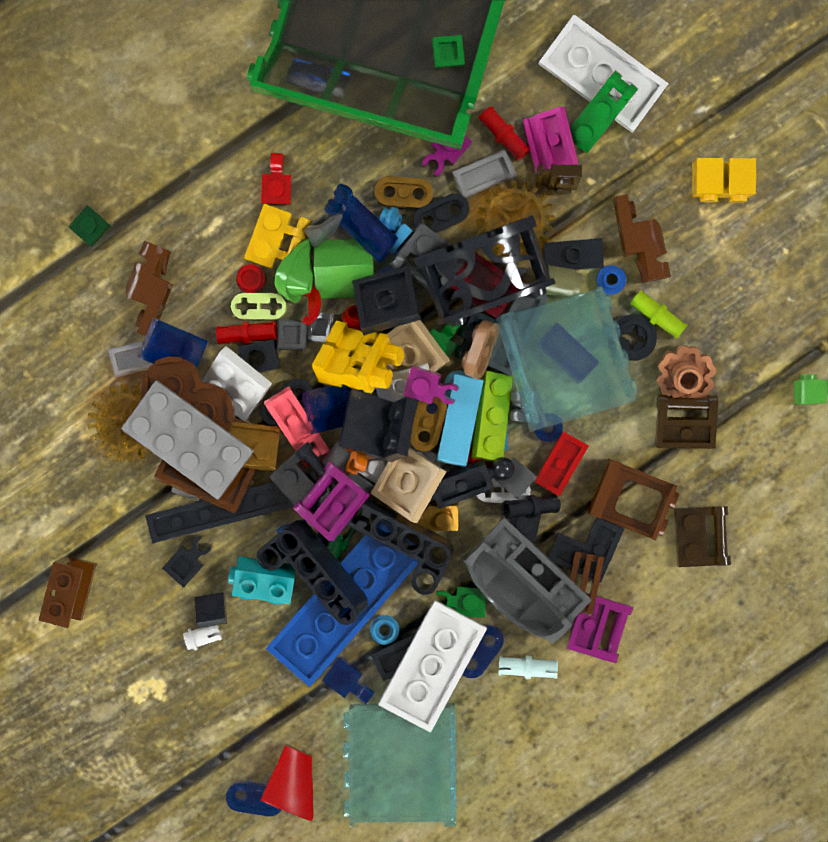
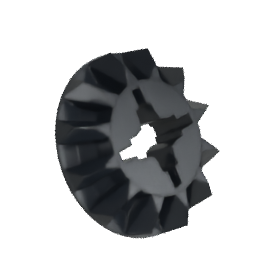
M626 315L615 322L610 332L611 346L616 354L628 361L642 360L649 356L656 346V329L650 323V320L642 315ZM636 325L637 336L646 340L635 342L632 350H630V341L622 337L621 334H630Z

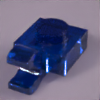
M341 656L321 680L343 698L351 692L365 704L368 703L375 693L358 681L363 673Z

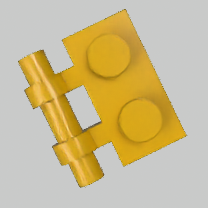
M264 204L244 259L273 269L276 259L283 261L294 248L308 238L304 230L311 221L300 217L296 227L290 226L291 213ZM285 234L292 236L287 252L280 250Z

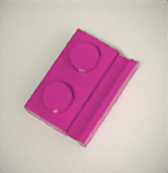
M557 107L534 115V117L523 119L535 172L538 164H543V169H550L551 165H578L565 107Z

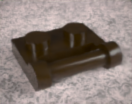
M658 394L656 448L715 449L718 396L708 395L707 398H668L667 395ZM668 409L707 410V417H667Z
M728 506L674 508L677 567L731 565V555H728L726 531ZM706 516H714L716 556H708Z

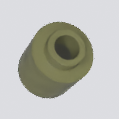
M546 265L550 278L555 280V284L546 287L547 295L566 298L579 295L582 286V273H577L575 269Z

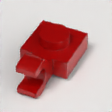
M271 153V174H262L261 204L291 205L292 175H284L283 153Z

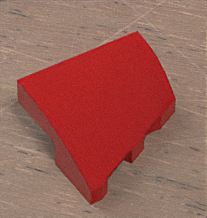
M285 744L260 800L312 822L314 817L312 755Z

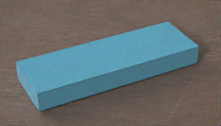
M458 374L454 375L452 383L457 384L459 389L458 391L451 389L449 398L456 400L454 404H448L436 461L466 467L484 380H477Z

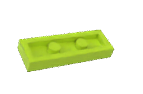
M485 371L481 377V380L484 381L476 416L471 458L484 459V461L493 463L497 458L504 457L513 377L491 371Z

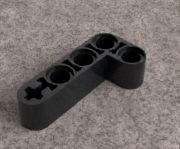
M367 498L360 507L363 509V516L361 518L356 517V512L347 524L351 528L419 561L412 576V587L417 593L422 595L433 593L453 556L454 548L451 541ZM372 515H377L375 520L370 525L369 521L372 519ZM379 521H389L393 526V531L384 532L381 530ZM408 533L417 535L420 544L410 545L407 543L405 535ZM442 547L447 556L442 559L436 558L432 554V548ZM429 573L433 577L434 582L424 584L419 579V574Z
M301 520L292 522L258 550L257 561L265 570L274 571L288 561L340 624H353L367 609L368 599L364 592L306 522Z

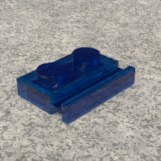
M153 318L142 344L144 346L137 357L152 364L156 360L168 356L182 357L193 362L197 368L208 341Z
M332 385L301 393L308 422L311 421L313 429L310 430L311 435L342 427L349 391L353 390L347 385H342V387Z

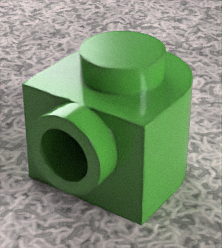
M817 374L799 375V380L793 381L794 405L827 403L828 380H818Z

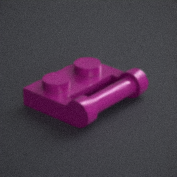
M329 461L324 467L326 470L305 498L295 504L293 509L329 541H334L370 494L346 475L341 468ZM336 479L339 483L316 512L313 513L311 510L313 505L332 481Z
M596 596L593 615L579 613L575 617L566 648L617 663L619 657L617 650L627 617L632 614L634 607ZM609 610H613L617 613L606 650L598 648Z

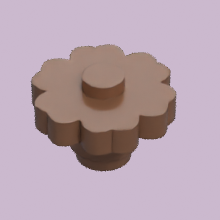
M680 345L676 353L666 351L657 363L661 373L656 376V382L663 395L671 396L672 398H706L715 386L711 379L716 373L712 359L708 354H701L697 346Z

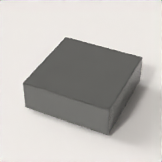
M278 319L276 349L306 351L308 325H305L302 321Z

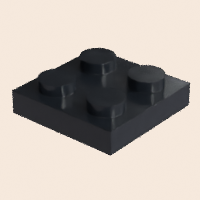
M409 265L352 281L360 328L363 335L421 320Z

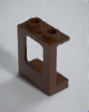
M608 459L587 513L656 541L657 536H663L666 530L668 520L665 517L668 509H673L677 503L679 493L676 492L678 486L615 460ZM632 480L657 490L662 494V499L650 524H645L616 511L615 506L626 481Z
M71 556L53 562L38 621L69 628L71 619L83 620L97 563ZM52 590H56L54 596L51 594Z

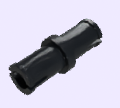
M555 494L543 497L527 495L524 499L503 501L501 512L502 515H505L506 519L525 516L532 519L537 518L540 514L558 513L561 508V502Z

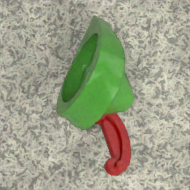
M308 238L284 258L277 269L274 282L278 293L291 302L298 303L302 296L308 297V316H305L302 320L305 325H310L316 321L321 309V295L316 288L312 287L313 271L309 257L311 243Z

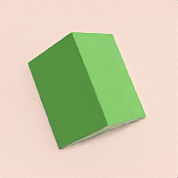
M373 238L326 240L314 248L315 286L321 295V299L355 298L352 281L374 275Z

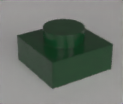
M87 205L68 227L90 247H93L111 225Z

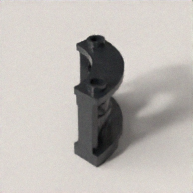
M533 215L413 258L417 270L422 268L440 318L437 319L439 325L450 323L451 327L468 322L467 316L505 304L528 294L530 299L547 293L546 287L555 284L554 278H550L533 230L537 226ZM520 236L527 255H520ZM503 244L504 251L502 253L510 251L509 257L494 255V246ZM481 248L483 253L494 262L508 263L502 279L493 291L478 288L463 280L474 268L475 249ZM458 258H465L468 266L462 273L457 275L454 271L460 270L461 267H457L455 262ZM519 261H530L536 278L535 281L531 283H523L521 281V275L525 272H530L524 267L517 268ZM436 266L438 267L440 272L448 279V282H446L444 285H442ZM511 282L519 289L503 295ZM453 285L458 289L453 293L452 301L456 297H460L464 301L462 307L456 310H451L445 294V290ZM472 296L487 301L471 307Z

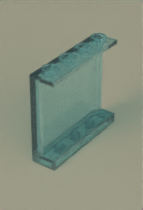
M603 287L520 312L502 314L496 319L530 432L637 400V384L634 378H630L627 366H629L628 355L624 349H621L618 339L620 338V329L617 322L612 320L610 313L612 309L609 295L604 293Z
M446 703L431 732L379 706V704H350L349 712H344L343 719L344 730H349V741H344V759H349V771H344V789L350 788V800H344V818H350V827H354L357 822H444V827L456 826L455 703Z

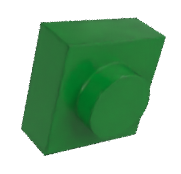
M462 35L432 38L434 69L464 67Z

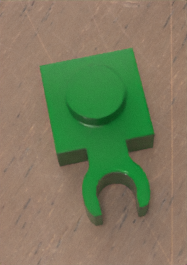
M457 586V595L450 594L445 590L436 592V595L446 596L447 603L444 605L456 607L457 612L467 617L485 618L486 598L477 587Z

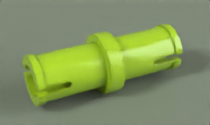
M642 290L639 291L630 303L631 306L633 305L651 319L650 323L653 325L656 323L674 336L676 340L688 326L667 310L668 306L665 304L660 305Z

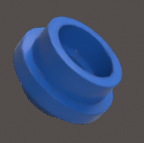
M606 266L597 275V286L605 294H617L625 287V273L617 266ZM612 274L617 278L615 285L607 283L606 278L608 275Z

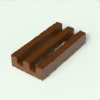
M574 551L569 578L575 583L580 558L585 559L580 588L584 592L586 591L591 561H596L589 594L592 600L580 612L593 615L604 557Z

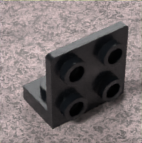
M355 389L349 391L339 446L388 462L407 457L418 400L405 397L392 402Z

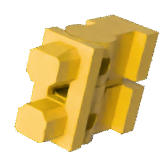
M336 320L325 340L327 345H322L312 363V367L320 383L338 387L347 385L352 389H363L364 392L372 394L375 387L389 388L392 383L393 374L391 369H387L386 366L387 364L400 366L405 355L402 347L390 343L387 334L374 332L363 335L362 331L348 328L347 323Z

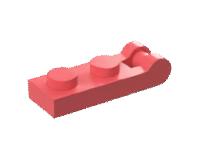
M289 386L264 401L265 406L295 451L299 450L305 443L314 441L316 445L313 446L312 451L317 457L328 454L330 451L328 445ZM301 459L306 467L310 466L304 459Z

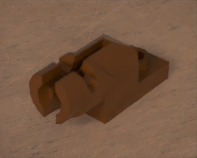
M627 194L616 196L612 201L623 257L637 255L635 262L640 272L642 283L670 278L669 263L656 260L657 257L667 253L660 224L656 219L633 223L632 219L636 218L634 202L628 200Z
M144 241L139 255L144 257L147 263H134L126 285V297L147 305L146 310H141L137 317L136 326L139 327L137 333L153 338L174 284L161 279L162 275H166L171 252Z

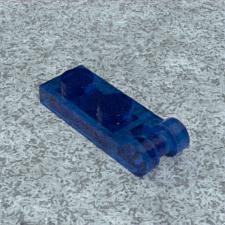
M339 184L336 187L334 198L328 200L324 208L328 214H342L343 218L339 225L378 262L384 260L398 240V237L353 195L350 187L345 184Z

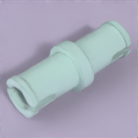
M526 656V658L499 657V675L525 676V679H531V677L557 679L558 660L532 659V656Z

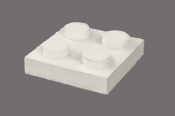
M227 346L219 352L202 380L203 383H212L225 388L233 399L236 409L235 415L243 421H246L252 415L272 385L269 380Z

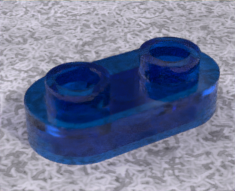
M491 624L484 625L487 630L471 659L477 661V666L474 669L466 666L462 674L464 677L472 679L481 676L501 650L504 638L498 627ZM491 635L495 638L492 645L484 643L486 636Z
M240 780L234 782L226 793L228 806L236 812L271 817L281 811V809L260 800L267 784ZM240 790L244 791L247 794V798L239 799L237 792Z

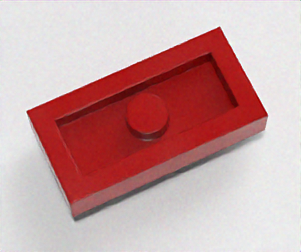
M562 431L534 482L560 497L589 445Z

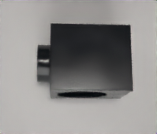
M275 340L238 347L240 354L237 355L260 374L281 370ZM254 351H262L265 356L264 363L259 367H254L250 363V356Z

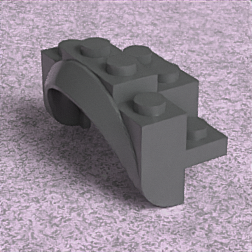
M505 517L463 557V562L466 564L473 582L498 611L520 628L549 641L551 644L573 626L572 620L592 600L562 569Z

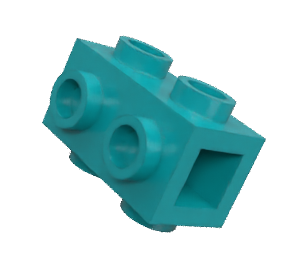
M238 556L236 567H230L228 584H233L232 596H237L244 600H264L276 605L290 604L296 570L291 564L284 563L278 569L268 571L259 565L257 559Z

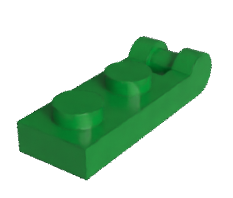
M616 70L570 127L573 143L586 154L638 91L635 85H629L622 80V75ZM613 88L622 94L619 100L610 94Z

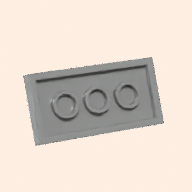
M158 380L154 382L121 428L216 499L221 498L254 452L252 448Z

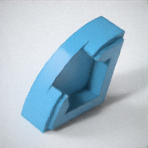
M402 224L396 231V235L387 243L386 249L394 255L413 230L406 224Z

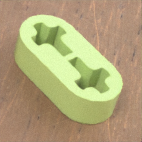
M241 293L236 295L231 302L233 314L242 320H278L284 317L288 308L285 299L275 293ZM245 298L249 304H257V309H248L246 315H243L242 310L237 309V304H242ZM272 299H276V302L281 304L282 308L276 311V315H272L270 310L261 309V304H271Z

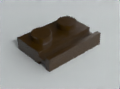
M538 164L534 177V190H539V186L544 185L547 186V190H554L555 194H571L572 190H577L581 180L582 165H551L550 169H543V164Z

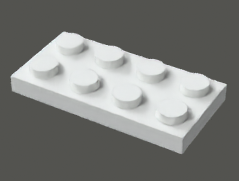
M576 15L572 16L539 61L541 67L589 102L592 101L615 70L622 75V80L638 88L635 95L615 118L616 122L631 133L634 132L668 85L666 81ZM615 88L610 92L617 100L622 96Z
M434 599L379 700V706L431 732L487 630L486 626Z

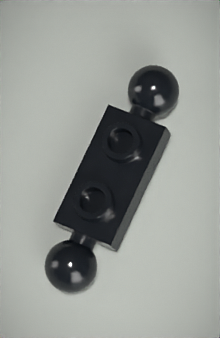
M499 457L494 460L491 467L487 468L484 459L466 465V467L445 473L425 510L430 506L431 501L436 500L438 508L441 509L494 489L491 479L496 478L501 481L510 479L515 471L513 462L509 458Z

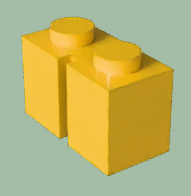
M696 158L692 162V197H700V202L712 203L718 202V198H729L731 203L747 202V198H751L756 194V158H729L728 162H724V158Z

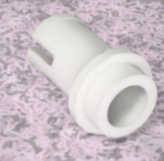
M215 625L195 630L188 628V632L183 633L187 649H194L196 651L199 646L222 640L220 629H218L219 626Z

